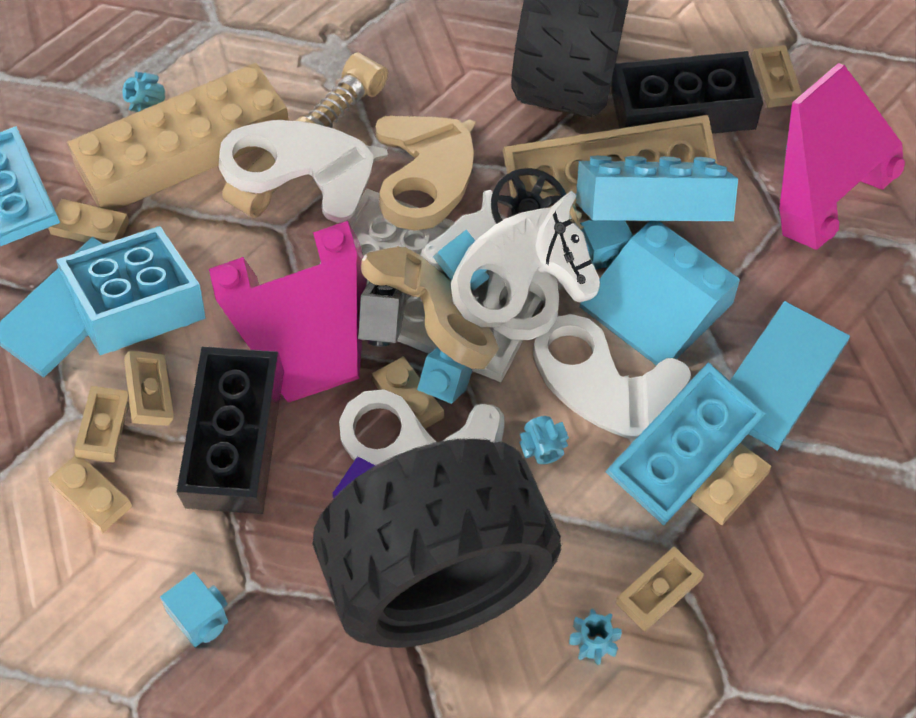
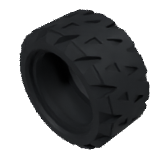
M524 0L511 77V88L517 100L524 104L589 117L600 113L607 106L629 0Z
M452 439L420 446L393 456L355 478L338 493L319 516L314 526L312 545L345 633L358 642L385 648H403L424 645L456 636L476 628L516 606L541 585L557 562L561 552V535L525 458H522L521 453L516 448L504 442H491L489 439Z

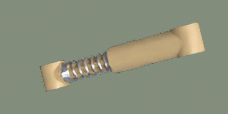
M359 52L354 53L346 61L342 70V80L338 82L337 87L332 88V91L326 94V98H323L320 104H317L305 117L300 116L296 121L332 128V122L337 123L338 116L343 117L344 110H350L349 105H354L355 102L366 95L372 98L380 93L388 78L387 68ZM266 150L246 171L263 172L268 170L275 164V159ZM226 182L222 198L225 202L248 216L256 218L266 210L271 201L272 194L279 187L263 193L240 191Z

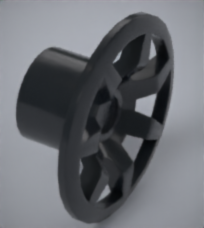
M533 168L511 171L497 183L491 196V213L495 223L498 224L503 221L498 212V203L509 207L507 218H510L522 212L549 208L565 196L566 192L560 182L545 171ZM531 175L539 177L530 192L526 191L525 185L519 176ZM512 180L517 195L515 197L499 195L503 186ZM545 180L556 189L559 194L558 196H549L542 199L540 193Z

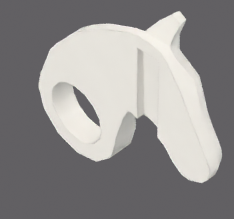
M269 120L232 130L221 142L219 169L226 182L240 191L263 193L279 187L294 178L310 174L323 194V215L328 220L342 223L351 219L369 181L373 162L384 159L388 156V152L385 148L366 146L359 139L330 127L302 121ZM257 146L270 152L275 159V164L263 172H250L239 167L234 161L233 156L242 148Z
M487 190L483 192L481 210L461 216L443 234L430 241L421 250V256L441 273L445 272L433 258L440 249L466 229L476 241L496 225L491 213L492 191ZM500 214L502 220L507 219V217ZM487 270L490 278L488 279L486 308L499 310L501 309V300L508 294L504 280L497 273ZM536 270L528 291L536 294L543 301L544 308L532 318L519 319L513 317L500 327H493V329L509 339L532 340L546 334L556 322L558 316L559 292L557 277L545 271L541 273Z
M385 389L364 391L347 403L339 420L341 442L354 461L358 456L374 465H378L403 452L436 442L421 425L403 397ZM478 404L474 406L468 415L466 424L443 441L452 439H489L491 442H502L504 414L493 404ZM381 408L390 410L397 415L402 427L400 435L393 444L386 448L372 449L365 447L357 440L355 436L356 424L366 412Z

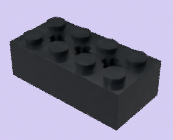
M748 51L615 63L611 94L620 129L704 115L709 117L712 134L757 129L763 100Z
M201 346L176 491L185 509L263 514L284 375L279 352Z

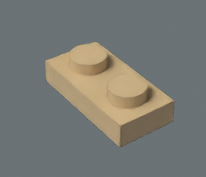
M786 45L753 49L751 58L767 108L792 105V102L802 95Z
M61 199L55 210L60 223L48 227L51 235L85 243L93 236L105 244L123 237L129 224V219L126 213Z
M129 350L124 358L132 423L169 426L174 419L165 354Z
M404 356L372 373V381L378 390L385 389L403 397L424 429L444 419V410L433 396L417 390L420 377Z
M97 386L90 387L74 448L75 458L115 463L129 405L127 390Z
M740 443L692 495L691 502L719 524L723 525L769 474L772 466Z
M75 455L48 478L51 486L102 533L132 508L130 500L85 459L75 458Z
M674 546L617 597L616 604L645 632L702 580L704 574Z

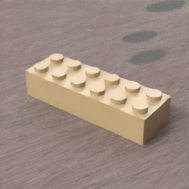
M257 62L70 140L67 143L75 167L97 206L116 211L219 166L221 142L232 130L269 120L289 121L286 105ZM248 146L242 148L234 154L233 159L260 147Z

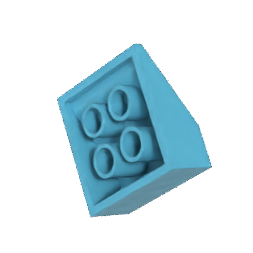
M649 221L628 241L600 277L598 294L591 300L581 302L580 308L657 365L666 358L677 359L733 304L740 279L660 221Z
M161 226L56 259L85 329L99 355L117 351L123 347L206 319L200 284Z

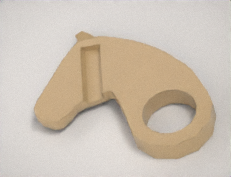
M384 116L377 121L376 137L381 144L402 148L415 158L383 181L379 191V207L386 220L396 227L417 231L435 227L450 214L461 201L470 181L474 155L471 133L474 129L475 121L469 119L461 123L458 119L416 116ZM418 190L429 194L434 199V202L427 207L419 209L408 208L398 203L395 197L404 191Z
M406 247L387 248L369 252L364 256L361 263V271L364 277L371 283L379 286L387 285L409 296L421 298L424 305L427 334L442 352L454 361L471 369H485L499 349L497 341L490 327H480L464 319L453 303L451 281L422 256Z

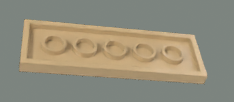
M708 115L512 145L503 148L507 174L523 168L545 171L560 182L566 194L570 191L576 194L579 161H590V157L596 155L611 157L612 161H625L627 156H639L646 158V162H659L660 157L680 158L681 162H694L696 157H707L715 159V163L718 164ZM531 175L519 176L525 185L526 191L530 192L539 177ZM510 180L511 196L515 197L517 195L512 180ZM545 180L540 193L542 199L549 196H558L559 194L556 189ZM575 198L573 204L576 208H580Z

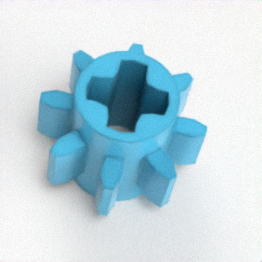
M136 71L134 77H130L125 81L122 95L126 102L131 103L129 106L130 111L139 112L165 100V89L163 85L157 83L158 75Z
M540 416L526 423L524 426L525 432L520 434L522 440L519 442L525 458L535 456L538 464H549L559 460L564 455L563 448L568 447L566 440L569 439L563 422L554 425L551 417Z
M591 609L589 616L584 620L575 617L573 627L578 632L570 634L569 644L579 646V660L588 657L594 659L596 664L600 665L601 658L606 653L613 657L616 656L618 647L612 641H617L621 638L622 629L612 627L611 613L603 616L596 614L595 610ZM597 633L602 636V638L598 636L594 640L588 638V635L594 637Z

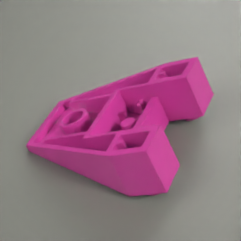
M838 63L794 100L791 107L779 206L782 234L815 250H818L825 242L832 239L837 231H839L837 202L860 181L883 190L902 174L905 166L902 142L843 64Z
M348 220L313 232L321 261L319 265L259 285L256 274L244 257L209 269L215 299L251 350L279 352L284 370L281 393L288 403L357 380L360 376L362 340L358 339L361 294L367 286V278L364 277L361 271V263L364 256L360 242Z

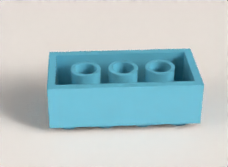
M596 155L591 156L590 161H579L576 203L592 220L734 221L738 178L728 172L727 167L715 163L713 158L696 157L694 162H681V159L676 157H660L659 162H646V158L639 156H627L625 161H612L611 157Z

